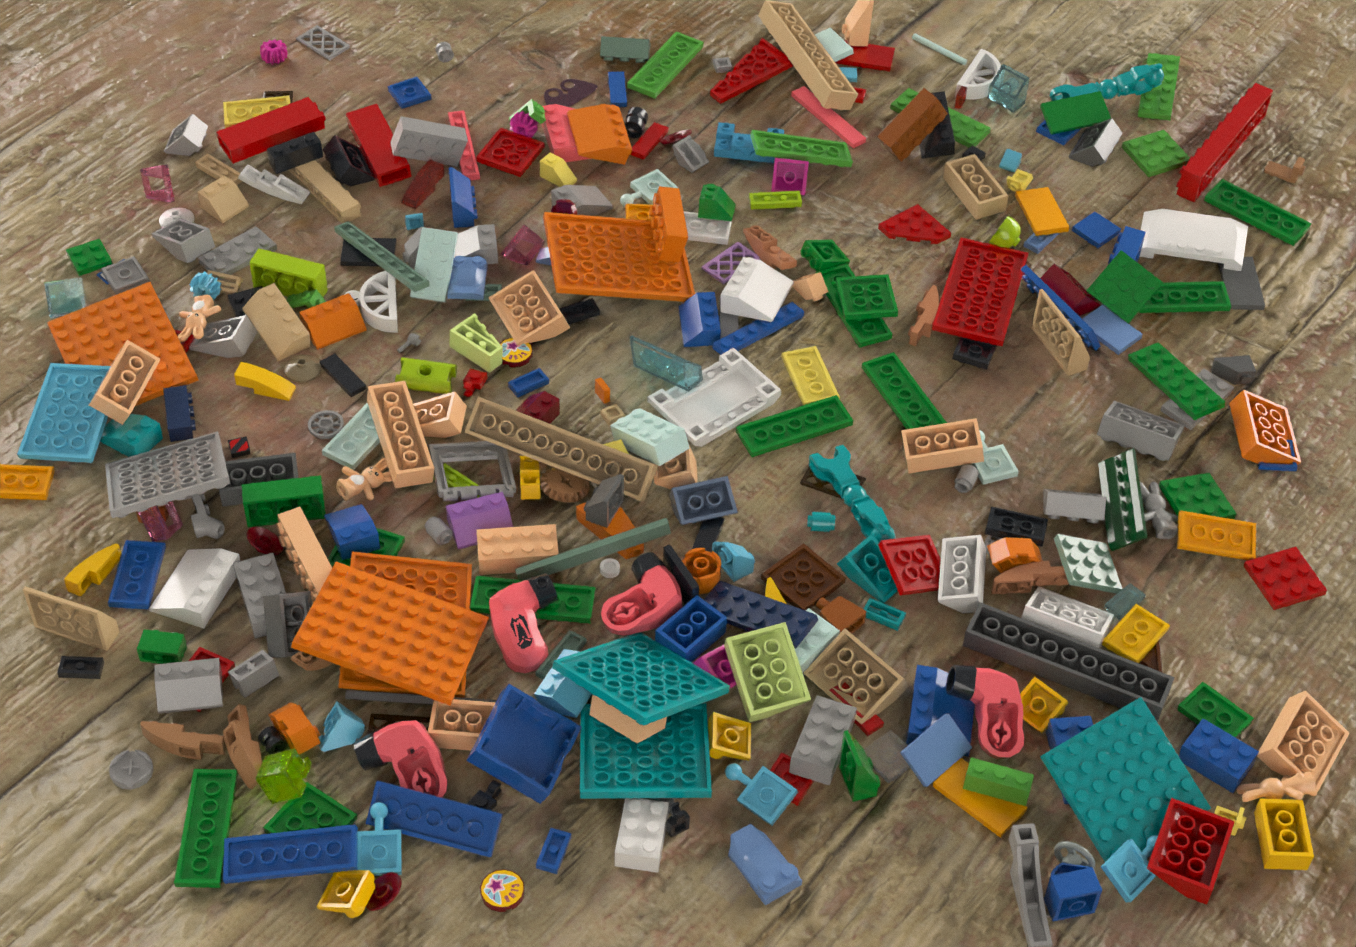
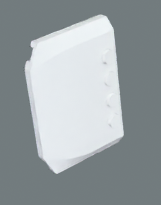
M1168 209L1144 212L1141 230L1145 231L1146 234L1140 257L1153 259L1154 254L1224 263V269L1242 270L1248 226L1232 218Z

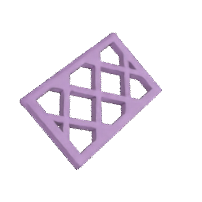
M737 242L703 265L702 270L722 284H725L735 272L733 265H739L741 262L732 261V256H747L756 260H760V258L747 247ZM736 248H739V249L742 250V252H732V251H734ZM725 256H730V261H719ZM717 265V270H711L709 267ZM720 265H730V270H720ZM720 274H730L725 279L720 276Z

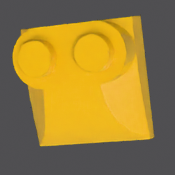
M1036 677L1020 693L1023 704V720L1041 734L1047 729L1049 719L1061 716L1068 704L1065 698Z
M713 712L708 720L710 757L720 759L726 756L749 761L751 759V723Z
M370 870L334 872L316 907L319 910L342 912L349 918L360 916L364 912L375 889L374 875Z

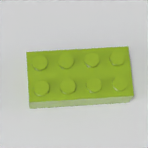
M258 248L249 262L253 288L259 286L264 288L275 283L282 295L287 297L292 294L303 293L306 290L317 289L324 298L328 291L325 265L260 248Z

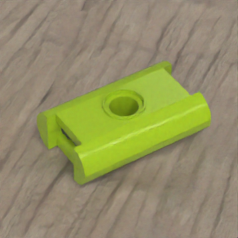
M401 358L402 370L400 375L396 374L395 382L405 381L409 390L439 394L452 393L451 379L452 377L456 378V364Z

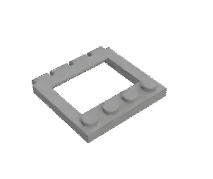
M488 441L429 444L428 450L434 465L437 492L439 498H443V501H457L459 496L461 500H471L477 498V495L483 497L503 492L504 497H513L514 493H516V484L506 448ZM498 459L504 484L448 488L443 462Z

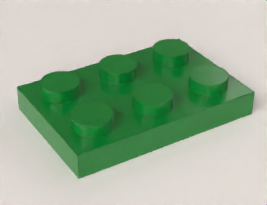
M1205 682L1197 686L1177 708L1180 713L1197 725L1202 719H1205L1235 738H1238L1254 719Z

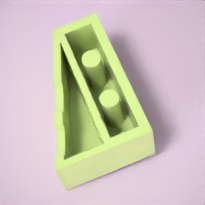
M475 313L450 330L449 347L489 373L502 364L503 347L492 334L487 332L486 326L479 322L478 316Z

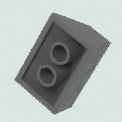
M1112 118L1088 127L1068 157L1091 167L1097 164L1102 165L1108 160L1109 154L1113 152V148L1119 142L1122 132Z
M311 591L263 596L268 655L272 658L295 655L299 650L291 648V645L312 606Z

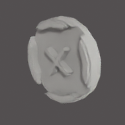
M141 750L123 751L115 756L109 766L112 782L122 789L129 790L146 784L154 771L151 758Z

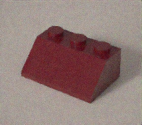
M1055 263L1040 278L1078 316L1094 311L1101 306L1095 298L1086 292V289L1071 273Z
M546 391L530 395L515 411L551 424L560 414V399Z

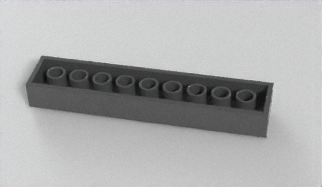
M981 602L966 629L963 641L964 647L1119 708H1123L1142 697L1157 722L1175 678Z

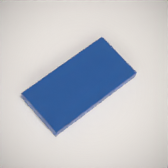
M125 541L108 600L109 607L149 610L166 549L165 542Z

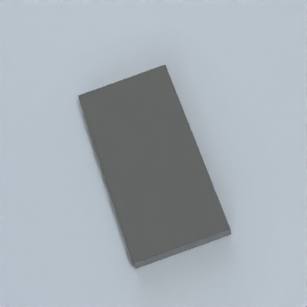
M1243 257L1241 271L1224 269V263H1218L1221 279L1225 283L1232 305L1231 309L1264 310L1265 302L1253 257Z

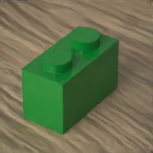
M144 629L137 646L139 660L157 664L182 662L187 648L185 636L177 632L170 633Z

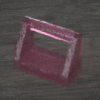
M168 164L142 168L140 170L147 199L167 203L175 202ZM148 176L163 179L165 189L151 191Z
M524 224L501 252V255L506 259L527 266L545 244V241ZM521 239L535 244L526 257L515 248Z
M172 501L165 505L174 523L167 527L157 505L149 507L146 511L138 512L152 542L168 540L183 526Z

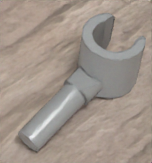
M410 333L405 344L397 349V351L401 353L411 344L418 346L421 343L420 336Z

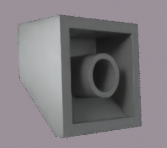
M619 474L602 480L599 487H595L591 500H587L584 506L587 521L606 528L609 526L624 501V475Z

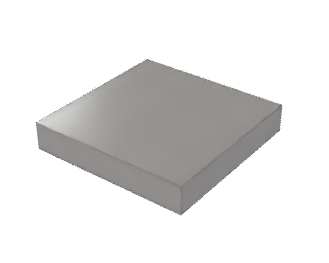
M134 256L101 268L102 274L116 295L149 282L148 276Z

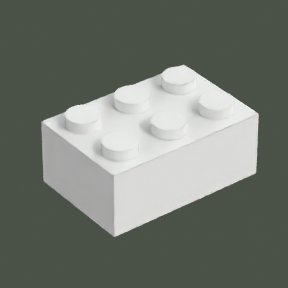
M625 798L615 849L616 867L658 873L666 832L669 802Z

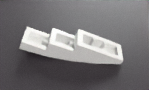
M248 164L238 177L241 181L267 194L298 204H302L310 194V191L282 174L277 177L265 169L260 172Z

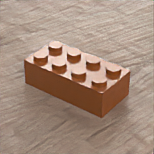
M923 88L877 137L886 149L902 162L933 131L936 125L944 120L948 113L939 100L927 89Z

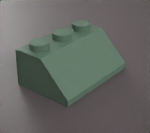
M601 36L600 57L604 58V61L619 59L620 62L635 60L636 63H645V61L649 60L651 43L649 39Z

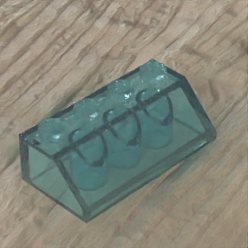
M635 336L629 337L634 367L688 392L703 381L701 365Z

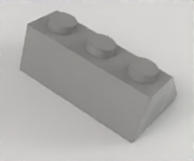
M1043 489V513L1048 515V518L1060 519V516H1066L1067 520L1079 521V518H1086L1087 522L1098 523L1099 520H1104L1106 497L1102 494Z
M219 658L155 665V690L158 714L223 707L222 670Z

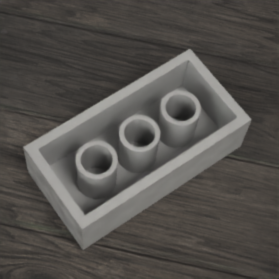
M400 116L391 140V147L394 156L457 167L468 139L465 128Z
M273 553L233 563L255 639L267 636L263 596L286 593Z
M817 695L791 756L789 773L830 786L839 764L843 732L848 730L851 733L857 708Z

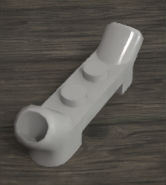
M204 494L188 496L186 499L192 498L197 513L190 515L196 538L209 536L219 539L223 535L225 527L223 521L209 516L208 504H203L206 501Z

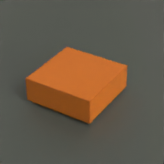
M601 377L595 379V393L604 404L610 402V388Z

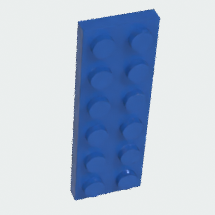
M1027 265L1021 268L1023 273L1022 279L1027 283L1026 287L1029 291L1039 294V290L1043 289L1076 332L1083 338V343L1088 348L1091 346L1095 351L1101 347L1094 330Z
M376 781L366 824L375 826V819L371 816L370 809L373 804L381 802L388 808V814L383 819L384 829H401L402 834L492 857L502 813L390 783Z
M356 824L224 838L223 881L225 884L358 870V827Z

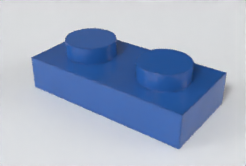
M550 828L536 862V869L553 874L558 873L571 840V833Z

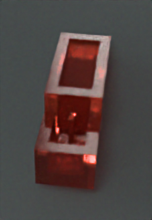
M430 159L411 182L401 203L417 209L435 191V184L445 176L444 165Z

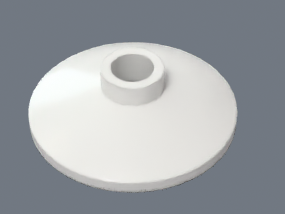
M172 208L160 216L159 223L161 227H164L178 218L194 223V214L186 208Z

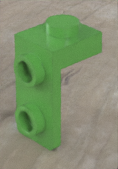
M533 99L514 113L524 111L527 114L529 112V116L540 124L546 121L544 108Z
M317 289L292 294L287 298L291 308L304 305L311 308L326 302Z

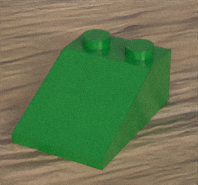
M846 730L843 732L838 768L851 800L855 802L877 796L878 787H880L879 776L873 772L871 758L867 757L863 747Z

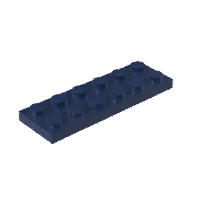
M719 581L704 599V601L727 617V624L748 632L786 622L795 649L818 622V617L814 613L723 581Z

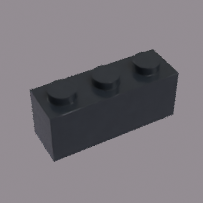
M315 132L267 149L269 164L276 174L323 157L322 144Z

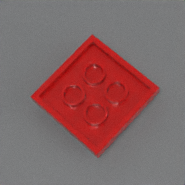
M500 128L476 156V161L521 177L545 148V143Z
M930 535L880 541L878 546L900 596L939 591L941 558Z
M1296 546L1248 560L1244 563V568L1273 610L1323 596L1327 592L1326 587Z

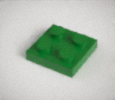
M100 238L66 249L67 256L78 276L113 264Z

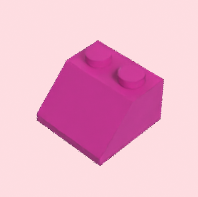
M775 158L771 192L800 191L801 195H805L809 161Z

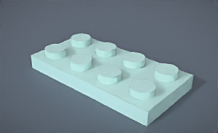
M422 227L415 271L429 280V287L417 292L411 290V298L446 303L458 237L457 232Z
M368 403L322 449L323 456L354 470L380 443Z

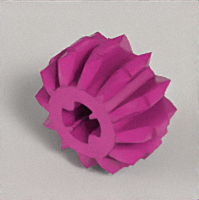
M268 39V42H263V45L260 46L262 60L266 64L271 63L272 65L285 62L288 55L286 44L282 43V40L276 41V39L272 41Z
M524 111L517 112L509 123L510 130L530 138L538 130V122L529 116V112L527 114Z

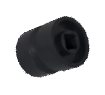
M640 107L631 108L624 121L628 137L630 138L641 137L648 121L647 112Z

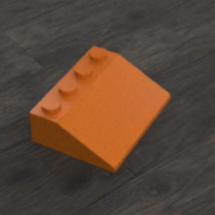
M601 104L568 110L567 116L579 156L625 165L632 147L620 107Z
M1246 390L1241 391L1229 404L1242 458L1257 464L1259 462L1272 464H1293V462H1296L1299 465L1301 460L1287 408ZM1286 440H1292L1295 457L1291 455L1290 445Z

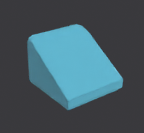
M1007 149L999 167L1015 173L1021 163L1022 154Z
M423 213L405 215L406 229L424 227Z

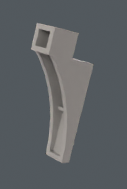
M1035 824L1012 825L1009 836L1013 855L1010 876L1028 947H1052L1053 944L1042 891L1039 840Z

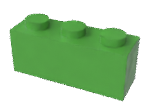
M971 757L963 789L1026 806L1034 775Z

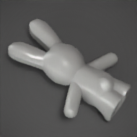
M1140 482L1144 509L1147 512L1144 514L1145 522L1152 519V525L1156 529V537L1158 539L1173 538L1178 531V526L1176 525V523L1178 524V516L1165 511L1166 501L1161 496L1160 487L1156 482L1150 483L1149 491Z

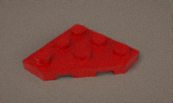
M918 204L878 225V229L890 239L902 237L906 238V241L920 242V240L931 241V244H939L951 238V232Z

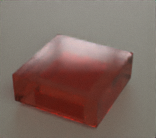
M961 86L958 91L955 108H962L966 100L967 87Z

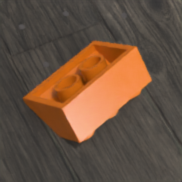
M349 293L299 312L300 320L309 332L310 340L317 350L366 331L359 308Z

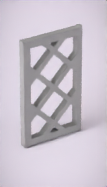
M318 25L296 38L297 41L329 61L350 48L349 44ZM315 31H319V32H321L322 34H313V33H314ZM329 37L334 41H325V38ZM310 38V41H305L303 39ZM313 38H322V41H313ZM313 45H322V46H321V48H316V47H314ZM324 45H333V48H324ZM336 45H342L343 47L336 48ZM324 52H333V53H332L331 55H327V54H325Z

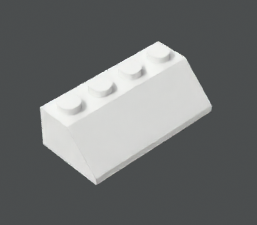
M981 535L942 539L938 602L961 613L976 612L980 602L983 603L986 548Z

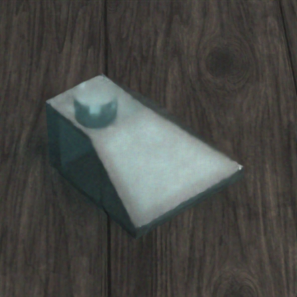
M83 278L44 282L50 318L61 317L87 307Z

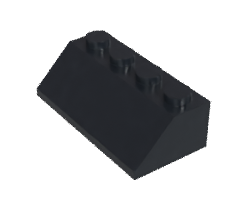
M945 91L931 93L939 100L948 114L920 143L922 159L955 155V139Z

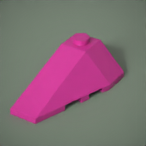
M724 645L693 662L696 666L730 685V688L736 686Z

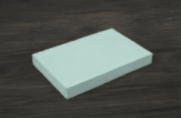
M831 28L815 34L834 62L854 53L853 48Z

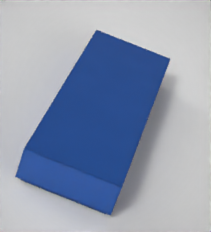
M624 71L608 72L610 104L618 107H627Z

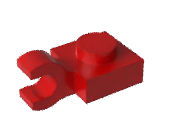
M470 368L463 380V389H466L463 395L471 397L475 389L481 390L488 378L487 373Z

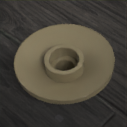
M305 354L290 358L284 366L286 377L291 381L300 383L315 379L321 372L320 361L314 356Z

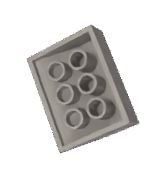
M1113 401L1103 415L1097 435L1101 436V439L1105 441H1115L1122 447H1131L1137 449V452L1141 454H1151L1158 460L1169 461L1185 425Z

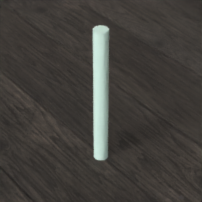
M916 33L913 34V40L962 65L967 63V59Z

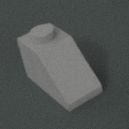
M422 227L404 244L405 252L402 253L405 263L408 262L411 268H415Z

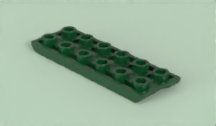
M1132 448L1117 456L1098 462L1102 495L1106 497L1105 523L1108 545L1111 551L1148 538L1136 452Z

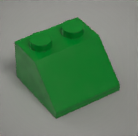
M714 184L703 185L699 198L698 218L732 221L736 208L734 201L720 186Z

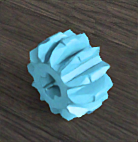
M204 271L203 273L198 272L192 278L189 285L191 286L190 291L194 292L193 296L210 295L215 300L221 292V283L217 281V277L214 278L212 276V273L208 275Z

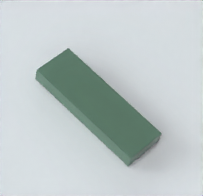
M569 630L536 670V676L544 680L552 668L554 660H557L563 649L580 652L587 643V638Z

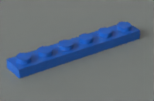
M791 302L779 309L772 322L758 319L713 343L712 348L720 355L732 348L739 351L804 317L805 311L794 302Z

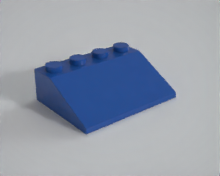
M917 665L906 747L945 714H949L968 742L971 743L975 704L971 700L966 701L948 695L946 692L948 673L939 668ZM970 750L963 756L969 757Z

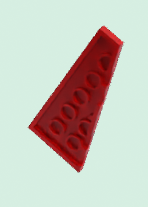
M762 38L760 43L755 45L752 51L746 54L734 66L733 71H729L726 74V78L720 80L710 90V96L722 104L794 67V65L784 53Z

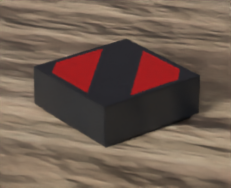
M247 436L228 440L232 458L251 454Z

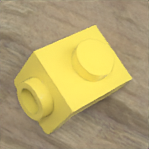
M1017 169L1012 177L1008 176L1006 178L1008 188L1014 192L1025 190L1032 181L1033 176L1030 173Z
M1216 806L1214 814L1235 821L1231 835L1235 836L1238 828L1243 829L1246 817L1243 816L1245 808L1240 807L1237 813Z

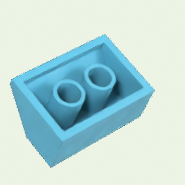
M563 649L557 659L578 653L579 651ZM553 666L534 693L537 701L544 707L561 715L575 718L578 717L592 695L585 688L576 685L574 681L562 676L553 669Z

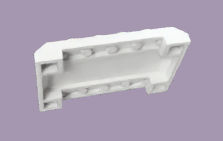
M732 348L720 355L718 362L667 391L660 389L648 396V403L669 422L684 428L687 439L693 445L702 447L773 405L781 396V389L736 349Z

